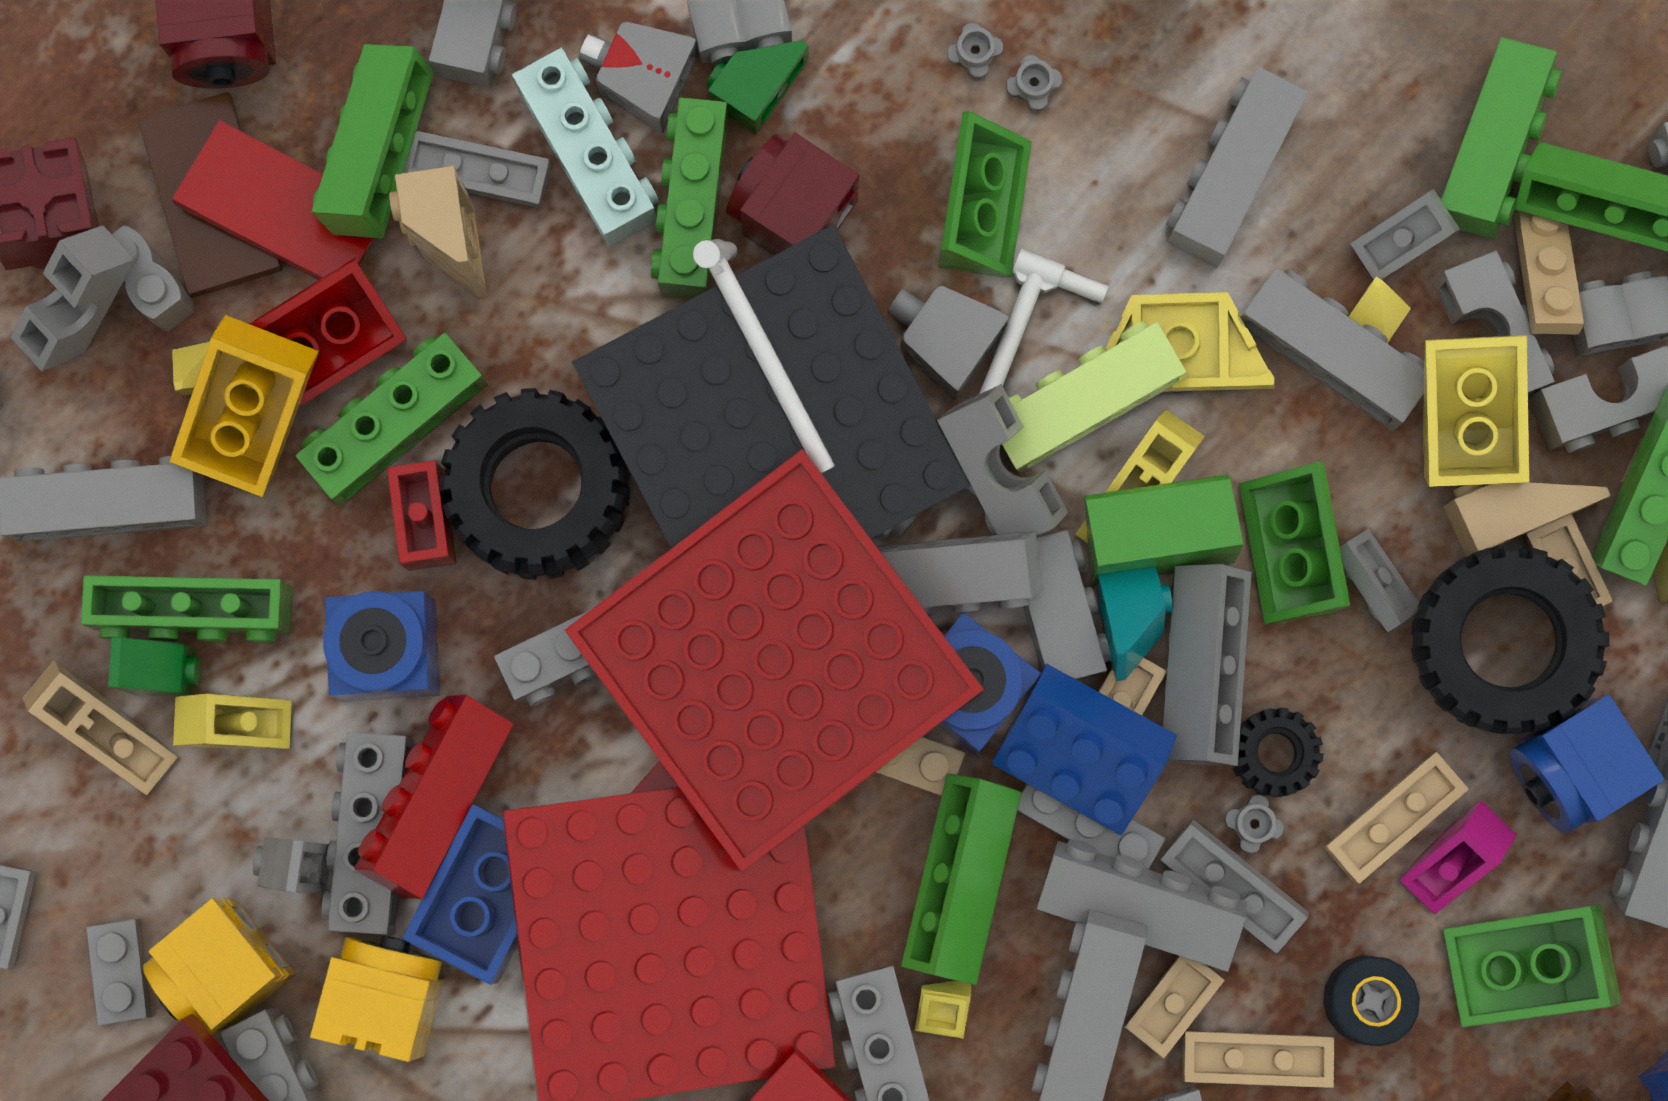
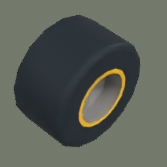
M1362 955L1345 960L1332 971L1325 985L1323 1004L1329 1022L1340 1035L1354 1043L1381 1047L1399 1041L1411 1031L1419 1015L1420 996L1415 980L1403 966L1389 958Z

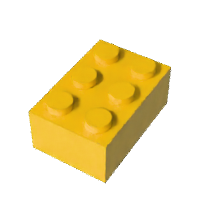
M225 315L210 339L169 462L263 497L276 472L319 351Z

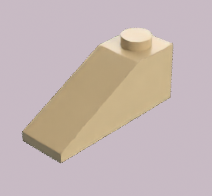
M1533 482L1489 484L1484 487L1483 485H1463L1453 490L1456 499L1443 506L1467 557L1474 552L1486 548H1494L1568 514L1576 513L1610 497L1611 494L1607 487Z
M55 660L51 662L22 698L29 713L146 795H148L178 758L177 754L93 687Z

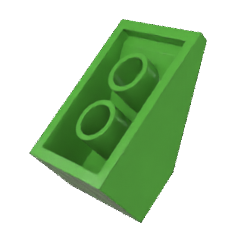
M1602 905L1443 929L1461 1027L1607 1008L1622 1004Z

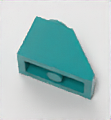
M1156 566L1098 575L1097 602L1104 633L1110 648V658L1116 681L1128 678L1164 634L1165 613H1172L1173 606L1169 585L1160 584Z

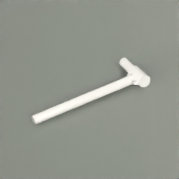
M720 239L699 242L693 251L695 262L702 268H709L805 452L821 473L829 470L835 465L728 261L733 260L737 256V247L732 242H725Z
M1021 248L1012 273L1018 284H1021L1022 287L979 394L1000 384L1003 386L1040 292L1045 294L1060 287L1102 304L1109 286L1066 270V265Z

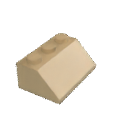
M454 165L395 174L397 191L389 192L391 211L394 221H399L402 233L407 234L410 246H417L427 262L478 298L488 296L474 204Z

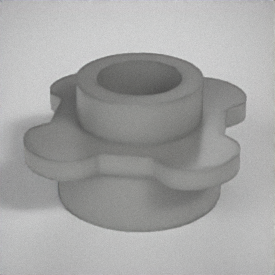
M968 23L963 27L957 44L949 46L947 56L950 62L954 64L960 63L968 68L971 76L981 78L987 75L988 65L992 59L1002 54L1003 43L999 38L993 37L989 31L981 28L978 24ZM978 47L980 52L973 54L971 48Z
M1028 55L1021 60V66L1016 76L1010 77L1007 80L1006 89L1011 96H1020L1028 101L1031 109L1042 110L1047 106V97L1051 91L1060 87L1062 75L1058 70L1052 69L1046 62L1039 60L1038 57ZM1036 79L1039 84L1032 86L1030 80Z
M1262 795L1252 796L1246 806L1239 810H1229L1225 817L1227 827L1235 830L1240 838V848L1247 853L1257 852L1261 843L1270 838H1279L1284 830L1283 823L1276 819L1273 811L1268 808V799ZM1252 819H1256L1259 822V826L1256 829L1250 826Z

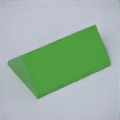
M971 111L962 113L938 267L998 277H1011L1032 141Z
M1318 461L1239 483L1264 624L1337 614L1349 607L1350 601L1324 462Z
M1228 474L1084 496L1092 584H1098L1099 574L1156 566L1159 575L1175 572V566L1233 564L1244 545L1231 479Z

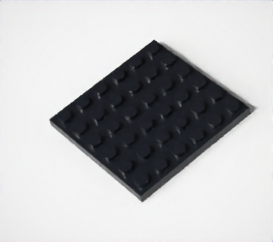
M834 224L735 276L835 465L823 472L822 475L870 538L883 533L971 486ZM718 285L572 361L671 548L800 450H804Z

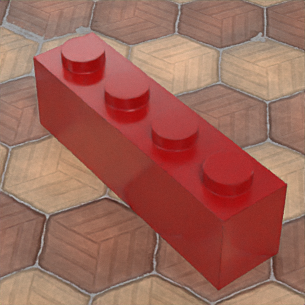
M467 694L446 696L445 699L440 700L435 705L428 719V724L431 725L423 741L417 743L408 754L405 762V767L408 769L400 784L393 787L385 797L382 804V811L384 812L376 829L371 830L364 837L358 849L360 859L354 870L403 898L423 899L514 725Z

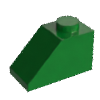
M799 40L735 52L727 64L720 62L712 71L707 81V86L710 87L708 90L709 100L727 102L729 118L757 135L808 63L809 45Z
M111 637L108 687L133 695H193V685L198 686L201 680V659L199 656H195V648L185 644Z

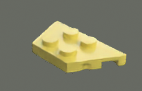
M1228 292L1131 295L1121 315L1122 319L1105 347L1107 351L1123 342L1120 335L1140 322L1145 321L1148 327L1158 322L1188 378L1163 392L1274 389V376L1267 368L1248 328L1245 327Z

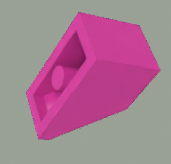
M1479 801L1453 822L1408 868L1399 880L1435 915L1498 866L1517 834L1486 804Z

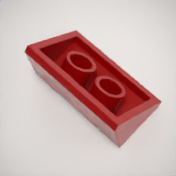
M355 258L249 323L319 351L299 407L407 340Z

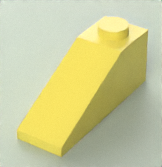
M1165 409L1106 492L1172 483L1205 436ZM1085 520L1075 535L1088 543Z

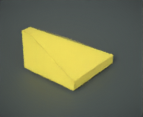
M1375 277L1348 317L1362 327L1367 324L1380 330L1387 337L1388 344L1411 308L1384 281Z
M209 342L172 350L174 389L182 397L192 395Z
M952 980L922 985L915 1031L963 1039L971 998V984Z

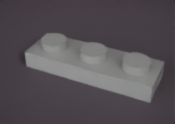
M416 131L403 173L454 165L468 194L541 209L551 169L550 159Z
M1029 784L1025 785L1021 793L1017 812L1068 841L1078 840L1088 843L1096 848V853L1114 859L1118 855L1134 858L1143 863L1144 868L1148 870L1166 839L1133 819L1121 836Z
M1194 819L1184 828L1160 859L1174 872L1181 873L1190 878L1194 885L1209 890L1213 886H1220L1236 892L1240 896V900L1247 902V915L1243 927L1276 954L1308 919L1309 912Z

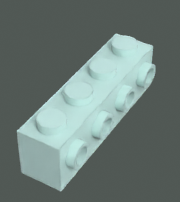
M561 47L512 74L518 92L607 247L655 222L657 217L653 205L658 203L659 199L646 177L638 180L630 165L636 163V159L625 139L621 137L615 141L607 126L613 123V120L602 99L599 97L592 101L584 86L591 82L578 58L569 61Z

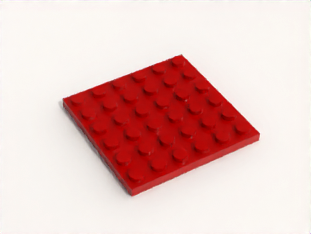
M803 449L564 630L741 872L747 870L985 690Z
M679 787L502 811L537 1101H630L770 1078L796 1049H799L818 1069L836 1067L805 826L747 870L741 872Z

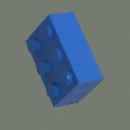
M1046 664L1006 733L991 764L1122 836L1166 766L1177 735L1051 665Z
M472 804L402 939L490 985L499 982L518 946L503 818L481 806Z

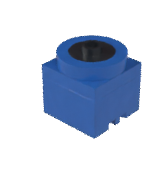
M370 591L357 595L325 597L326 627L323 636V649L328 663L329 696L342 702L440 696L439 667L437 666L436 600L425 591L394 593Z
M963 612L945 634V638L985 690L938 726L976 756L1041 673L1017 655L1005 641L989 633Z
M1610 694L1600 696L1597 699L1593 698L1590 701H1583L1575 709L1576 712L1570 717L1550 725L1549 728L1531 732L1516 742L1518 746L1510 751V761L1526 796L1544 818L1564 834L1570 833L1584 823L1599 822L1665 780Z

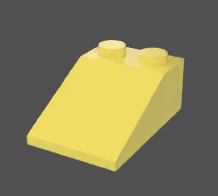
M1526 335L1425 340L1423 453L1424 478L1429 487L1529 483Z

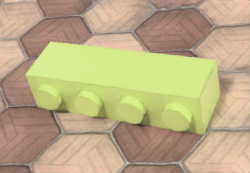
M1143 321L1130 327L1120 335L1123 342L1107 351L1103 346L1096 347L1078 359L1081 366L1066 375H1063L1061 370L1055 371L1038 381L1036 386L1039 390L1028 397L1021 399L1020 395L1016 394L1009 398L1023 428L1012 439L1002 445L1016 470L1020 473L1026 471L1188 378L1185 368L1158 322L1148 327L1146 322Z

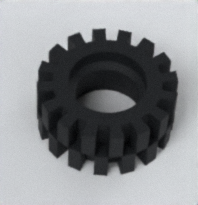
M1269 708L1250 716V718L1241 723L1238 766H1235L1233 771L1236 776L1242 778L1244 781L1242 784L1247 789L1252 788L1256 791V794L1262 796L1283 797L1305 789L1310 785L1311 779L1317 777L1320 771L1317 768L1319 763L1323 762L1324 753H1320L1319 746L1323 745L1321 736L1316 737L1313 731L1317 728L1312 722L1307 723L1303 719L1304 715L1301 713H1292L1288 711V708ZM1269 734L1283 735L1293 745V762L1284 771H1271L1260 762L1258 747L1262 739Z

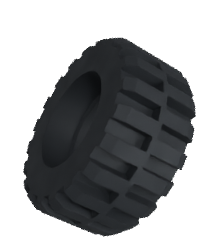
M536 388L521 389V395L516 397H510L508 392L494 397L496 404L485 410L480 404L469 413L473 420L466 427L461 424L458 425L451 435L455 440L452 450L445 449L441 464L445 467V474L439 477L440 493L445 499L443 509L446 517L452 523L456 530L455 533L462 542L482 561L487 562L494 569L507 575L513 573L519 575L522 579L536 580L537 576L547 575L550 579L563 577L564 571L574 567L579 571L590 564L588 559L599 552L602 555L611 545L609 542L610 537L614 531L619 532L624 523L623 512L625 506H629L630 499L628 467L601 416L597 417L592 412L590 406L579 399L573 402L567 399L565 393L551 389L548 395L539 394ZM535 442L553 443L566 450L579 467L581 491L578 500L562 519L549 526L527 529L514 525L498 512L493 502L491 482L495 470L500 462L518 447Z
M1503 545L1500 548H1486L1460 559L1433 581L1427 592L1423 594L1418 604L1419 609L1416 618L1412 623L1413 648L1411 652L1413 663L1417 665L1420 674L1419 679L1424 689H1428L1435 699L1434 702L1444 712L1447 711L1456 717L1457 721L1469 727H1475L1485 732L1521 734L1549 728L1550 725L1570 717L1576 712L1575 709L1583 701H1588L1596 690L1593 686L1598 676H1603L1607 661L1603 660L1605 648L1610 647L1609 632L1604 631L1602 618L1606 617L1602 603L1597 604L1591 592L1594 589L1587 579H1580L1572 571L1574 567L1563 559L1557 561L1547 556L1548 552L1536 548L1529 550L1519 548L1518 545ZM1497 595H1518L1533 601L1547 614L1555 632V651L1546 670L1535 680L1517 687L1494 685L1479 677L1467 663L1462 650V629L1468 615L1479 603Z

